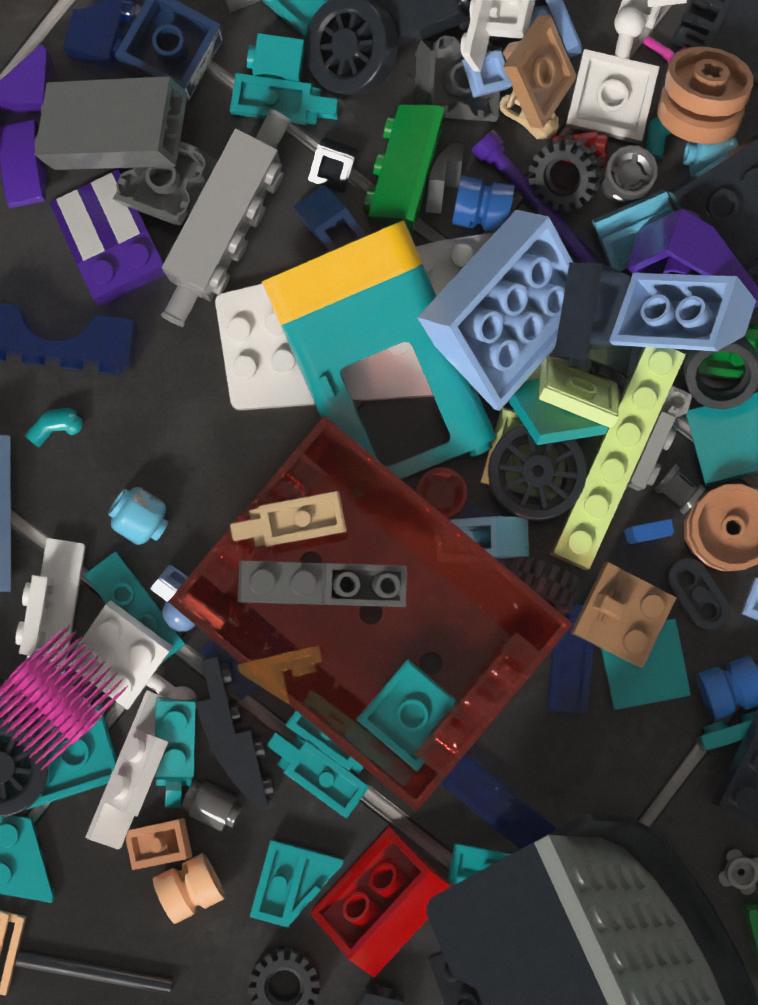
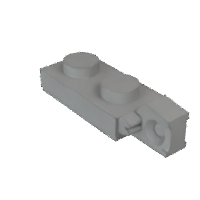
M671 386L627 484L628 487L638 491L645 489L647 484L653 485L661 468V464L656 463L662 449L667 451L671 446L677 429L672 428L676 417L688 413L692 398L691 394Z

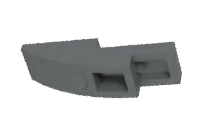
M239 561L238 602L406 607L407 566Z

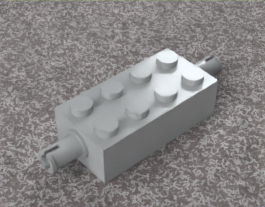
M269 109L268 115L256 138L235 128L162 266L168 279L177 285L166 309L161 314L166 320L183 327L198 297L211 302L214 294L220 296L226 288L230 279V275L226 272L232 260L238 262L241 259L248 244V241L244 238L250 226L256 228L265 213L266 207L262 205L268 192L272 194L276 192L282 181L284 173L280 171L282 164L280 163L276 148L291 123V120L285 115Z

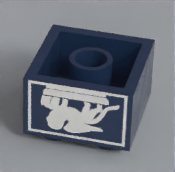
M145 0L115 53V57L121 68L139 78L170 76L188 93L186 101L188 104L225 37L221 24L177 0Z

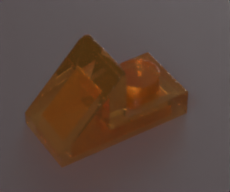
M320 645L241 663L238 664L239 673L290 704L291 699L284 671L291 669L293 677L316 672L315 663L323 662Z

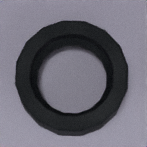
M745 337L734 341L718 351L688 350L685 355L683 369L688 390L697 402L709 408L726 410L740 406L752 397L758 387V358L755 348ZM720 351L738 354L744 360L745 373L742 379L733 386L711 388L700 380L698 373L699 365L710 354Z

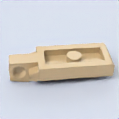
M339 491L258 506L259 509L249 510L251 520L230 524L234 541L254 538L256 547L264 545L270 547L347 532Z

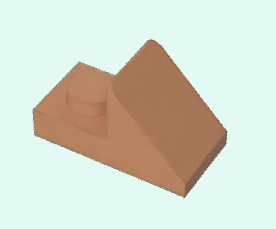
M185 818L128 830L125 837L132 870L193 857Z

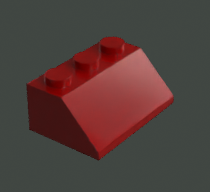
M389 826L313 908L310 914L351 962L375 977L428 919L426 909L429 900L436 894L451 887V885L427 860Z

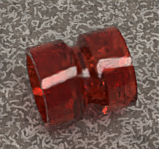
M446 467L434 468L426 472L420 479L416 489V503L420 511L426 517L436 521L455 517L464 507L467 499V486L463 477L455 470Z

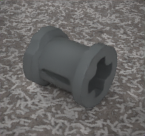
M674 464L657 484L654 491L658 494L663 492L680 506L679 511L684 515L699 499L706 488L702 484L698 486L679 471L680 467Z

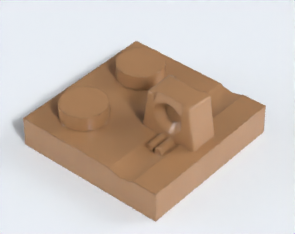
M551 15L537 16L521 41L509 43L503 51V55L506 58L503 68L507 77L512 82V88L531 128L545 127L577 78Z
M604 562L570 633L639 668H643L676 597L609 562Z

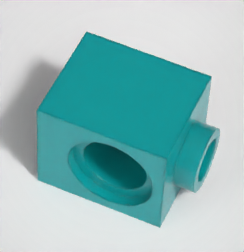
M258 33L256 45H249L247 68H251L255 76L301 82L305 56L304 40Z

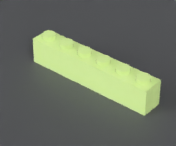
M642 348L619 399L618 419L613 429L608 428L607 434L603 435L587 470L583 492L576 503L570 508L550 555L583 570L590 569L686 354L671 348Z

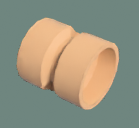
M204 853L183 862L182 870L180 871L171 868L153 878L158 898L174 924L194 915L198 905L206 909L225 899L219 878Z

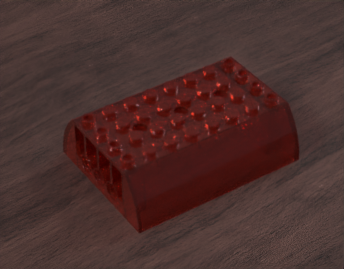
M324 416L234 523L251 520L249 510L259 509L258 506L339 491L347 532L266 547V545L256 547L254 538L234 541L231 528H229L168 602L417 812L570 629L573 623ZM316 552L322 557L323 563L407 566L406 607L381 606L383 611L381 620L376 624L369 625L360 618L359 611L361 606L238 602L239 561L300 563L305 553ZM427 652H435L442 659V667L436 674L428 676L452 695L456 701L414 749V754L425 762L418 771H415L358 722L357 718L408 659L420 668L419 661L421 656Z

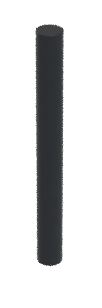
M19 951L16 958L17 967L170 994L173 985V978Z

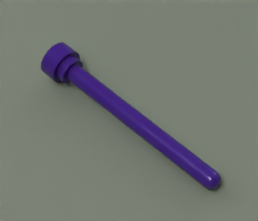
M495 130L488 133L473 147L471 151L481 162L486 161L489 165L494 164L512 185H515V189L537 214L550 218L562 242L581 263H602L557 211L552 210L550 204L545 206L541 203L544 198L541 193L535 197L532 192L535 187L533 184H529V180L505 154L507 149L502 145L505 141Z

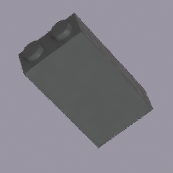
M170 76L47 82L43 106H41L39 130L35 137L34 155L54 170L176 166L188 93Z

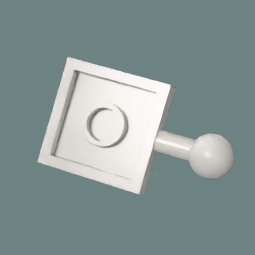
M626 7L618 12L614 21L615 29L619 34L614 56L584 49L565 127L586 132L599 131V135H608L611 138L640 144L645 130L659 66L629 60L633 40L642 33L645 27V18L637 8Z
M111 600L103 607L73 652L74 654L80 647L87 644L83 649L84 651L69 664V667L94 649L91 652L92 654L86 658L87 660L76 670L77 673L83 666H86L96 656H99L95 663L88 668L89 670L82 675L83 677L87 676L94 668L105 661L98 672L89 680L91 683L110 668L101 681L95 685L97 688L117 673L115 678L103 689V692L106 693L122 680L119 686L109 695L111 698L129 685L121 696L115 700L127 710L135 703L146 686L162 697L177 700L196 698L197 701V696L192 689L185 686L175 687L156 673L173 646Z

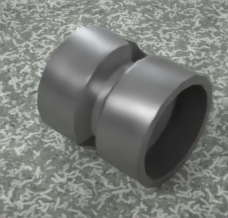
M629 145L618 149L612 154L601 180L605 196L619 206H625L646 197L657 178L658 167L655 158L648 150L640 146Z

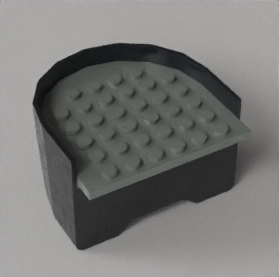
M588 813L436 894L427 904L426 913L453 977L476 988L483 1005H758V996L742 958L711 901L674 851L650 827L626 815Z

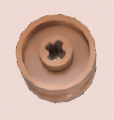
M690 47L677 52L669 62L665 86L662 89L658 103L657 115L662 125L672 134L689 142L700 144L725 142L732 139L740 130L745 105L749 101L753 88V74L747 64L737 56L724 50L710 47Z
M725 484L702 494L688 510L684 520V539L691 554L704 566L717 571H739L758 564V490L743 484ZM727 522L735 524L737 532L730 535L726 531Z

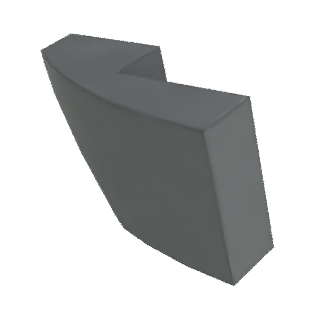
M450 144L434 162L429 177L426 212L441 214L444 187L459 189L464 144Z

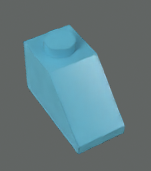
M493 516L439 520V559L529 557L527 519Z

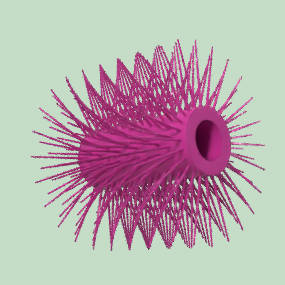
M70 625L65 627L56 637L54 636L51 640L49 639L48 644L44 645L40 651L38 649L10 675L9 679L6 680L7 682L0 687V696L3 693L6 694L1 698L0 707L6 701L8 702L14 694L17 695L1 710L0 718L7 711L9 712L17 702L19 703L25 695L27 696L3 721L4 724L2 726L9 720L11 721L25 707H29L11 724L12 726L7 729L6 733L19 725L36 708L39 709L21 726L12 739H15L37 718L39 719L44 714L40 721L18 742L17 746L28 737H31L48 719L51 721L32 739L23 752L33 746L54 725L57 727L43 740L29 758L51 741L59 731L62 732V735L38 758L35 764L65 738L68 739L64 743L65 745L40 770L49 765L70 744H75L103 717L102 714L129 686L124 687L99 711L95 708L119 686L122 680L108 690L93 705L90 702L103 691L117 673L97 688L88 699L84 698L101 681L110 668L96 678L81 693L79 692L80 688L91 680V677L98 672L105 661L85 676L76 687L73 684L89 670L88 668L95 663L99 656H96L86 666H83L69 681L67 679L86 661L85 659L90 656L89 654L94 649L82 656L64 675L61 674L68 668L69 664L78 658L77 656L87 646V644H84L73 655L71 654L62 665H57L80 642L77 639L68 649L66 648L63 652L61 651L62 647H65L72 639L71 636L75 633L73 632L60 644L58 643L50 653H46L55 646L54 644L60 640L61 636H64L65 631Z

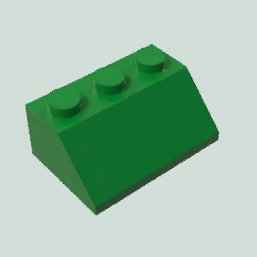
M398 105L396 116L388 115L383 138L389 139L385 153L378 152L373 174L379 176L375 190L368 189L363 206V211L369 212L368 224L386 228L404 220L410 235L413 236L443 126L445 107L439 105Z

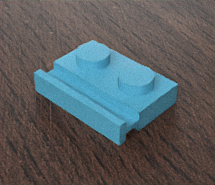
M665 190L657 191L592 220L609 267L618 271L625 270L639 229L674 212L668 200V193Z

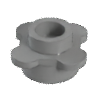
M732 849L726 854L727 864L725 869L718 875L719 882L725 887L732 885L740 889L741 893L745 895L752 894L756 889L755 884L758 881V858H748L743 856L740 850ZM743 868L744 874L738 875V869Z

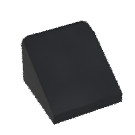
M322 138L317 146L308 180L345 192L359 150L328 138Z

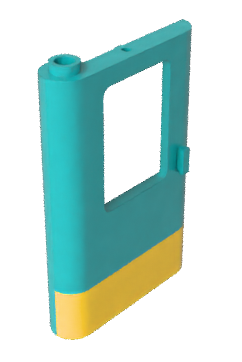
M404 220L262 281L355 496L365 494L468 451L472 457L493 448L491 441L497 437L477 390L434 346L417 318L435 299L436 294ZM407 342L414 349L450 433V440L447 443L393 465L383 466L377 458L341 372L345 366L400 343Z

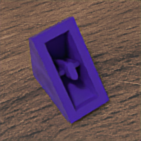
M42 44L0 80V111L41 113L46 85L52 79L53 63L52 58Z

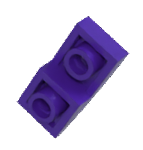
M35 120L0 127L1 173L6 202L10 208L46 201L47 168L34 155L35 137L39 130V125Z

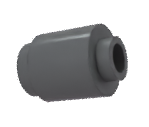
M194 780L187 791L181 809L188 811L189 817L222 832L226 825L233 828L242 806L236 804L238 795L206 780L203 783Z

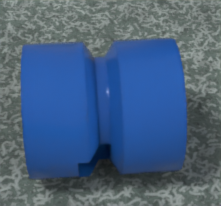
M461 175L452 225L473 229L477 224H481L484 231L495 233L509 218L515 185L493 181L490 186H485L481 178Z
M750 655L728 662L726 671H723L720 667H715L696 673L702 699L713 721L731 716L736 711L737 705L744 710L758 706V669Z

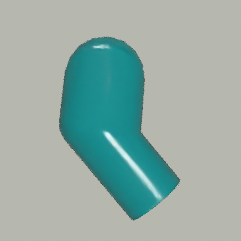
M658 116L650 121L648 125L645 149L655 159H662L666 136L671 134V132L662 125Z
M71 408L47 410L29 429L25 437L40 448L53 431L65 430L69 435L77 434L83 427V420Z

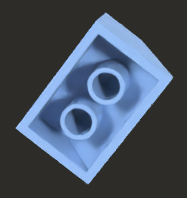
M633 273L609 341L612 345L718 351L745 336L756 300L737 276Z

